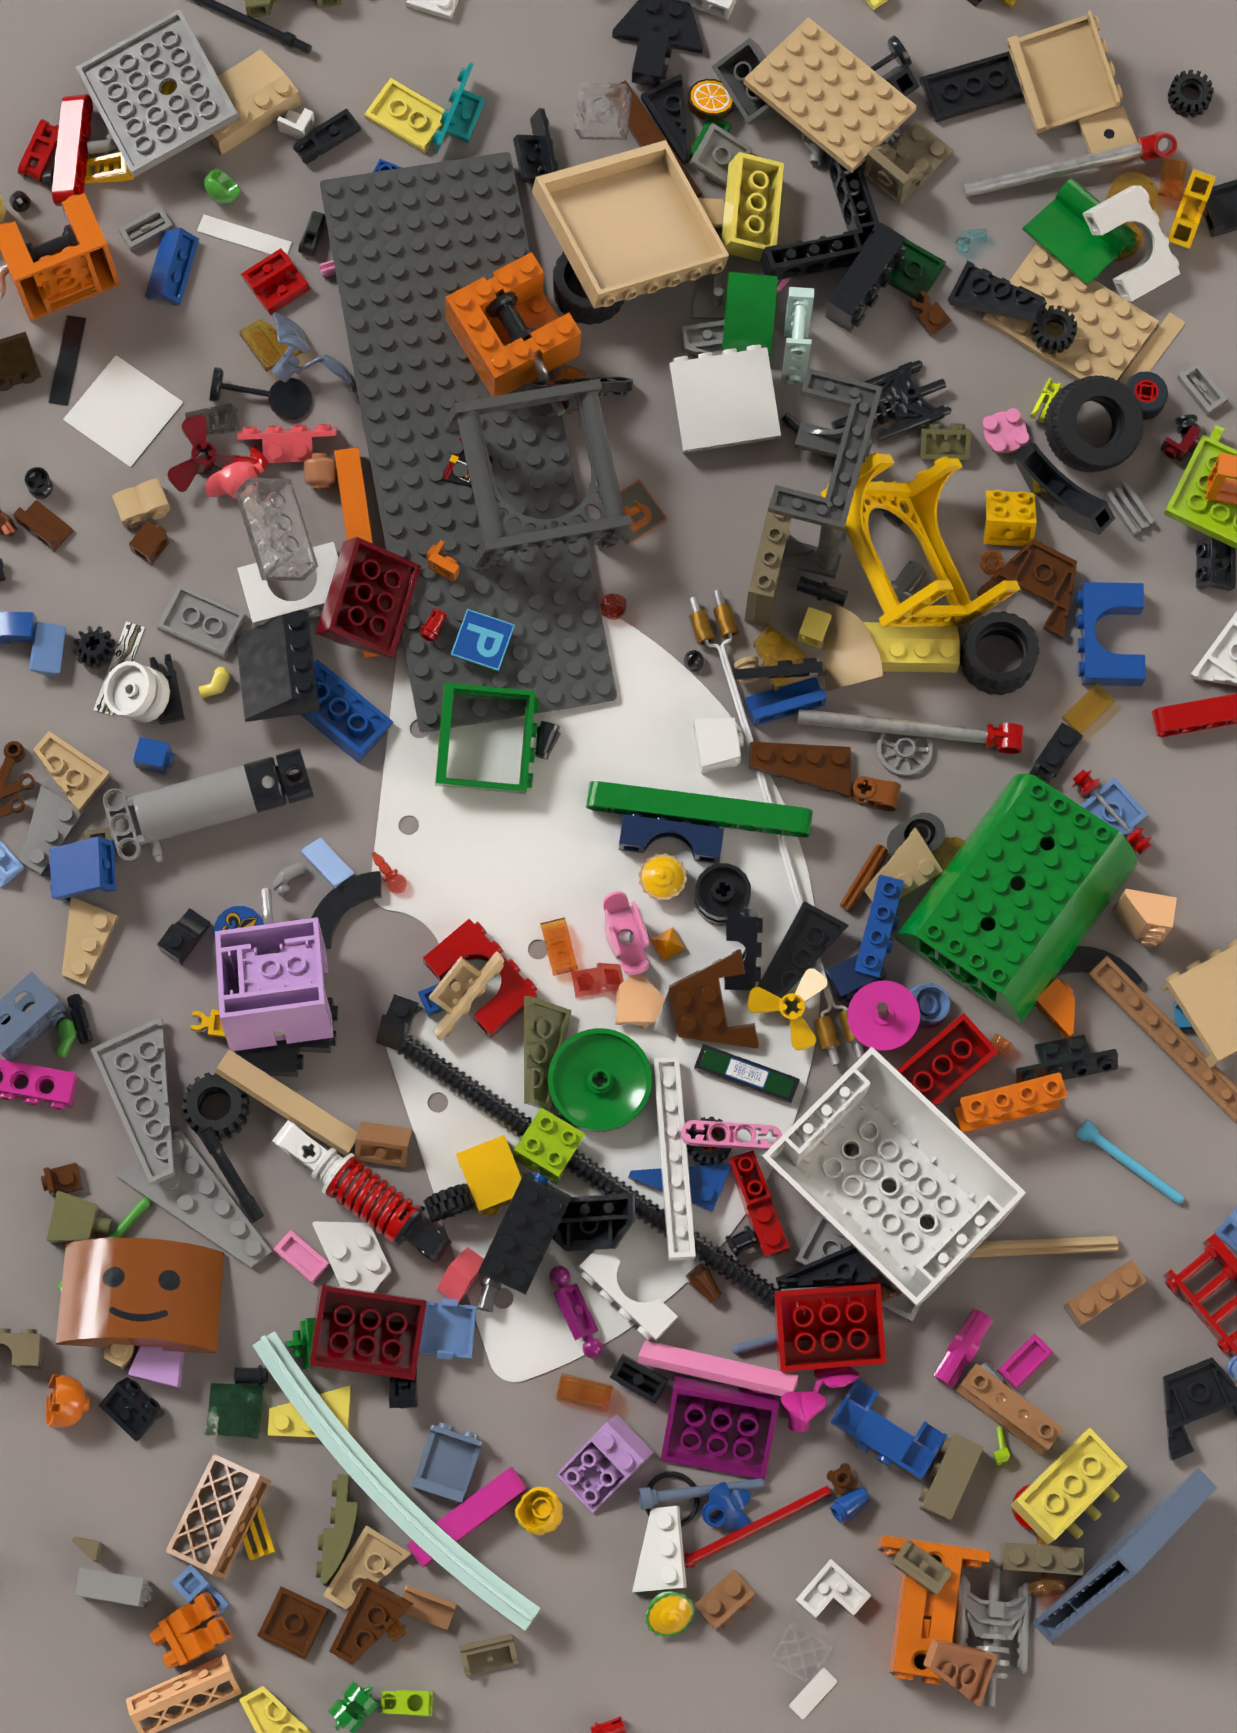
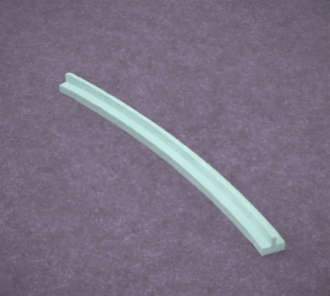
M275 1331L267 1336L260 1337L261 1340L252 1345L307 1425L351 1478L403 1532L439 1565L484 1602L526 1632L541 1608L469 1554L394 1484L332 1413L300 1370Z

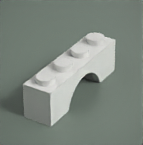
M608 1249L594 1250L580 1265V1270L582 1271L580 1276L590 1286L595 1284L601 1289L599 1295L609 1304L614 1302L620 1308L618 1313L627 1322L633 1320L639 1326L637 1331L647 1341L651 1338L656 1342L677 1320L678 1316L659 1298L649 1302H637L628 1298L621 1291L617 1282V1273L621 1261Z

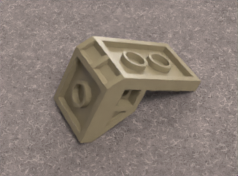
M917 120L892 147L888 144L875 146L867 153L864 176L897 204L902 205L953 155L954 150Z

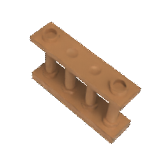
M977 1363L972 1370L968 1371L955 1389L957 1394L1039 1455H1042L1045 1449H1050L1064 1429Z

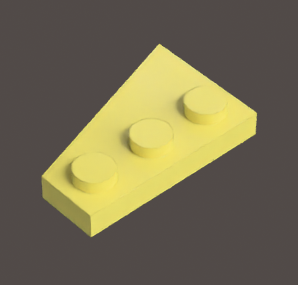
M351 1385L319 1394L348 1431ZM291 1402L269 1408L268 1436L318 1438Z

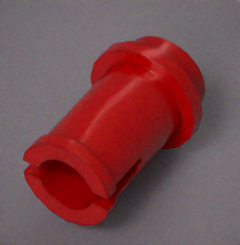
M434 608L426 624L420 627V636L429 642L437 639L439 636L438 631L447 618V614L440 609Z
M621 1716L600 1724L595 1722L594 1726L590 1727L591 1733H626Z

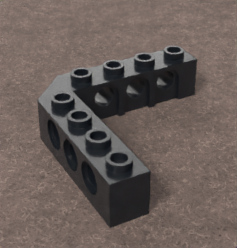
M826 152L824 159L848 231L831 237L820 236V239L806 242L799 240L795 244L779 246L778 244L765 247L760 259L764 275L778 276V280L852 265L880 224L861 165L851 173Z

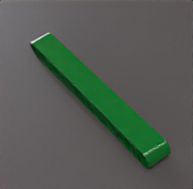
M602 781L589 782L586 801L587 809L598 812L622 815L637 812L647 818L664 816L669 818V821L679 822L681 819H686L699 825L714 823L723 828L801 838L810 836L813 811L804 807Z

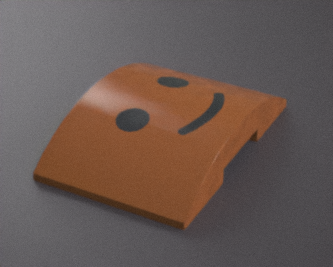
M99 1238L66 1243L56 1345L110 1348V1344L163 1347V1351L217 1354L224 1252L189 1243L149 1238Z

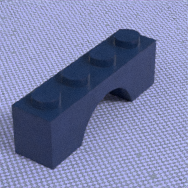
M630 812L629 815L623 814L619 850L645 853L646 849L654 841L669 837L684 842L691 850L694 861L717 864L720 862L724 828H719V825L714 823H705L703 826L696 825L693 821L686 819L675 822L669 821V818L664 816L647 818L641 813Z

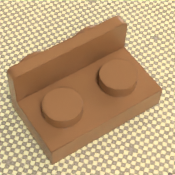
M733 1569L694 1606L714 1630L719 1626L724 1630L735 1620L732 1617L733 1613L739 1608L744 1612L755 1602L752 1596L756 1593Z

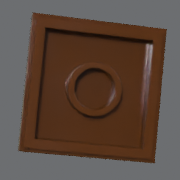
M280 1586L257 1636L307 1659L330 1609Z

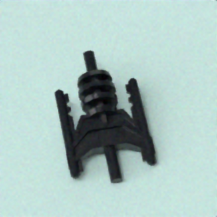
M911 361L899 366L897 369L864 381L865 383L883 386L872 429L876 428L878 423L881 425L885 424L888 417L891 419L894 417L896 421H901L898 422L897 426L891 425L889 429L883 428L878 430L876 435L877 441H883L928 422L932 423L945 418L946 415L951 414L952 410L948 406L944 407L942 405L935 408L923 399V396L946 388L943 378L919 388L911 380V374L920 371L923 365L922 361ZM848 416L831 422L833 430L844 428Z

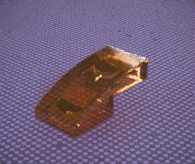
M565 917L540 923L553 976L578 970Z

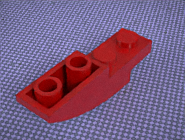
M754 1150L729 1158L752 1232L757 1238L764 1259L789 1251V1244L771 1201L772 1196Z

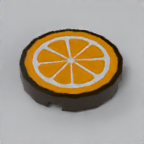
M716 79L697 81L688 92V107L693 114L701 119H704V117L711 118L710 121L725 119L732 113L735 106L734 101L721 81Z

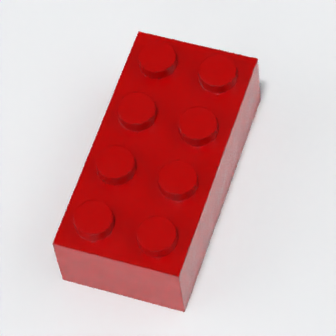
M963 1013L899 1067L897 1071L937 1108L992 1061L999 1051L969 1017Z

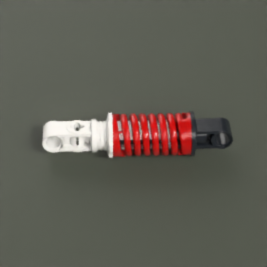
M287 1120L272 1140L276 1146L287 1154L292 1155L313 1171L311 1177L314 1180L319 1179L324 1184L322 1194L330 1198H336L339 1205H344L347 1211H352L355 1217H360L361 1221L368 1223L370 1228H376L378 1234H384L385 1239L392 1243L393 1247L398 1248L406 1240L432 1262L437 1263L452 1243L442 1233L431 1228L421 1220L426 1210L424 1206L416 1205L413 1207V1200L411 1198H407L402 1202L405 1196L403 1192H398L394 1196L397 1190L396 1187L390 1186L387 1189L389 1183L386 1180H382L379 1183L380 1175L374 1174L372 1176V1169H365V1164L359 1162L352 1153L343 1158L337 1154V1150L333 1147L326 1150L289 1120ZM306 1149H313L315 1156H308L306 1158L304 1151Z

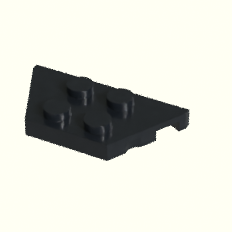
M638 0L612 31V37L636 42H639L641 29L670 34L669 43L673 44L674 49L701 54L703 52V44L691 5L688 2L677 0Z

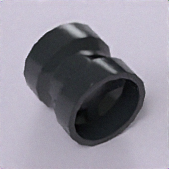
M34 467L27 471L24 480L29 493L37 499L48 497L53 490V484L48 472L41 467Z

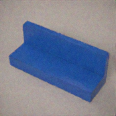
M182 228L163 233L145 294L147 299L160 297L174 306L181 304L199 238Z
M812 677L748 696L745 702L753 726L798 714L799 709L811 710L825 706L827 696L824 689H820L817 678Z

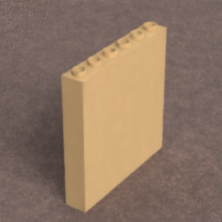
M666 140L535 178L532 193L594 309L602 306L608 307L622 300H631L641 294H652L658 289L668 286L675 287L679 283L688 280L695 281L711 273L718 274L726 266L729 254Z

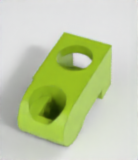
M381 1691V1713L432 1716L433 1691Z

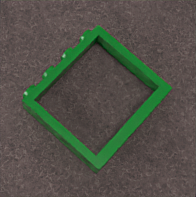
M444 682L435 786L526 794L527 788H532L533 773H528L529 763H534L535 748H531V738H536L537 723H533V713H538L539 698H535V691ZM453 694L526 701L519 784L446 778Z

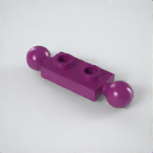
M555 1266L549 1273V1280L553 1285L559 1287L553 1293L575 1341L583 1339L582 1351L584 1355L588 1358H597L603 1352V1344L598 1338L593 1337V1334L599 1331L577 1283L569 1285L570 1273L568 1269L564 1266Z

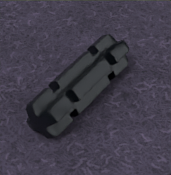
M80 994L68 996L67 1002L69 1007L72 1008L70 1012L75 1030L78 1031V1041L80 1044L93 1041L90 1029H88L90 1026L85 1008L82 1007V998Z

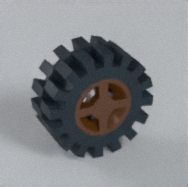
M703 1117L700 1119L701 1121H723L719 1118L716 1120L714 1117H709L708 1119ZM691 1127L688 1134H690L691 1139H694L696 1135H704L703 1140L707 1141L706 1132L708 1127H704L705 1130L703 1132H696L694 1127ZM714 1128L711 1135L715 1141H723L725 1139V1132L721 1128ZM686 1144L688 1154L693 1157L695 1162H700V1165L720 1164L724 1159H727L732 1148L690 1146Z

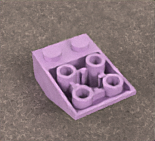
M616 1414L590 1438L556 1476L594 1513L654 1452Z

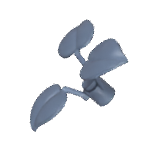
M277 312L272 314L274 321L278 325V344L289 345L285 354L271 369L278 379L287 382L294 373L299 375L303 370L321 362L331 372L345 380L352 390L355 388L353 379L346 367L328 354H325L323 357L319 356L299 367L300 360L294 355L295 350L297 349L306 354L310 352V348L305 342L306 335L304 331L291 319Z

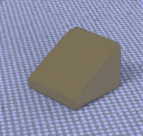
M81 1537L73 1538L72 1542L94 1562L99 1563L103 1546L102 1542Z

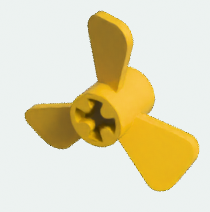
M808 969L805 971L796 992L787 994L783 998L760 987H754L749 994L748 1009L752 1013L779 1011L784 1019L790 1021L792 1047L795 1050L812 1047L816 1043V1036L803 1019L802 1014L805 1010V1001L822 991L827 986V979L817 970ZM788 999L790 1002L796 1001L798 1003L797 1008H799V1011L797 1013L791 1011L788 1014L785 1011L787 1009L785 1003Z

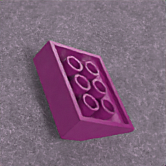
M675 1375L660 1461L765 1480L780 1396L769 1393L760 1394L747 1388Z

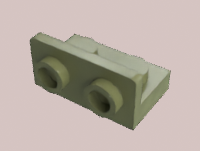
M926 423V427H920V459H939L947 456L948 458H959V460H970L971 430L965 428V424L951 423L950 428H941V423Z

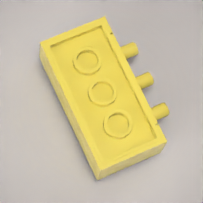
M1088 1428L1010 1506L1047 1545L1055 1541L1065 1530L1077 1540L1084 1532L1074 1521L1083 1511L1094 1521L1101 1517L1102 1513L1092 1502L1103 1492L1114 1503L1120 1495L1110 1484L1128 1466L1091 1428Z

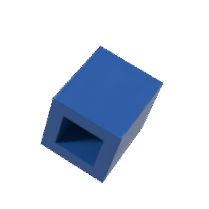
M139 737L133 758L136 768L166 774L167 767L172 766L174 753L169 743Z

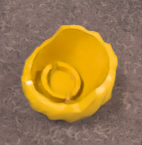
M540 1486L534 1487L522 1496L515 1509V1517L519 1525L529 1534L541 1536L545 1533L556 1531L563 1519V1506L558 1495L552 1489Z

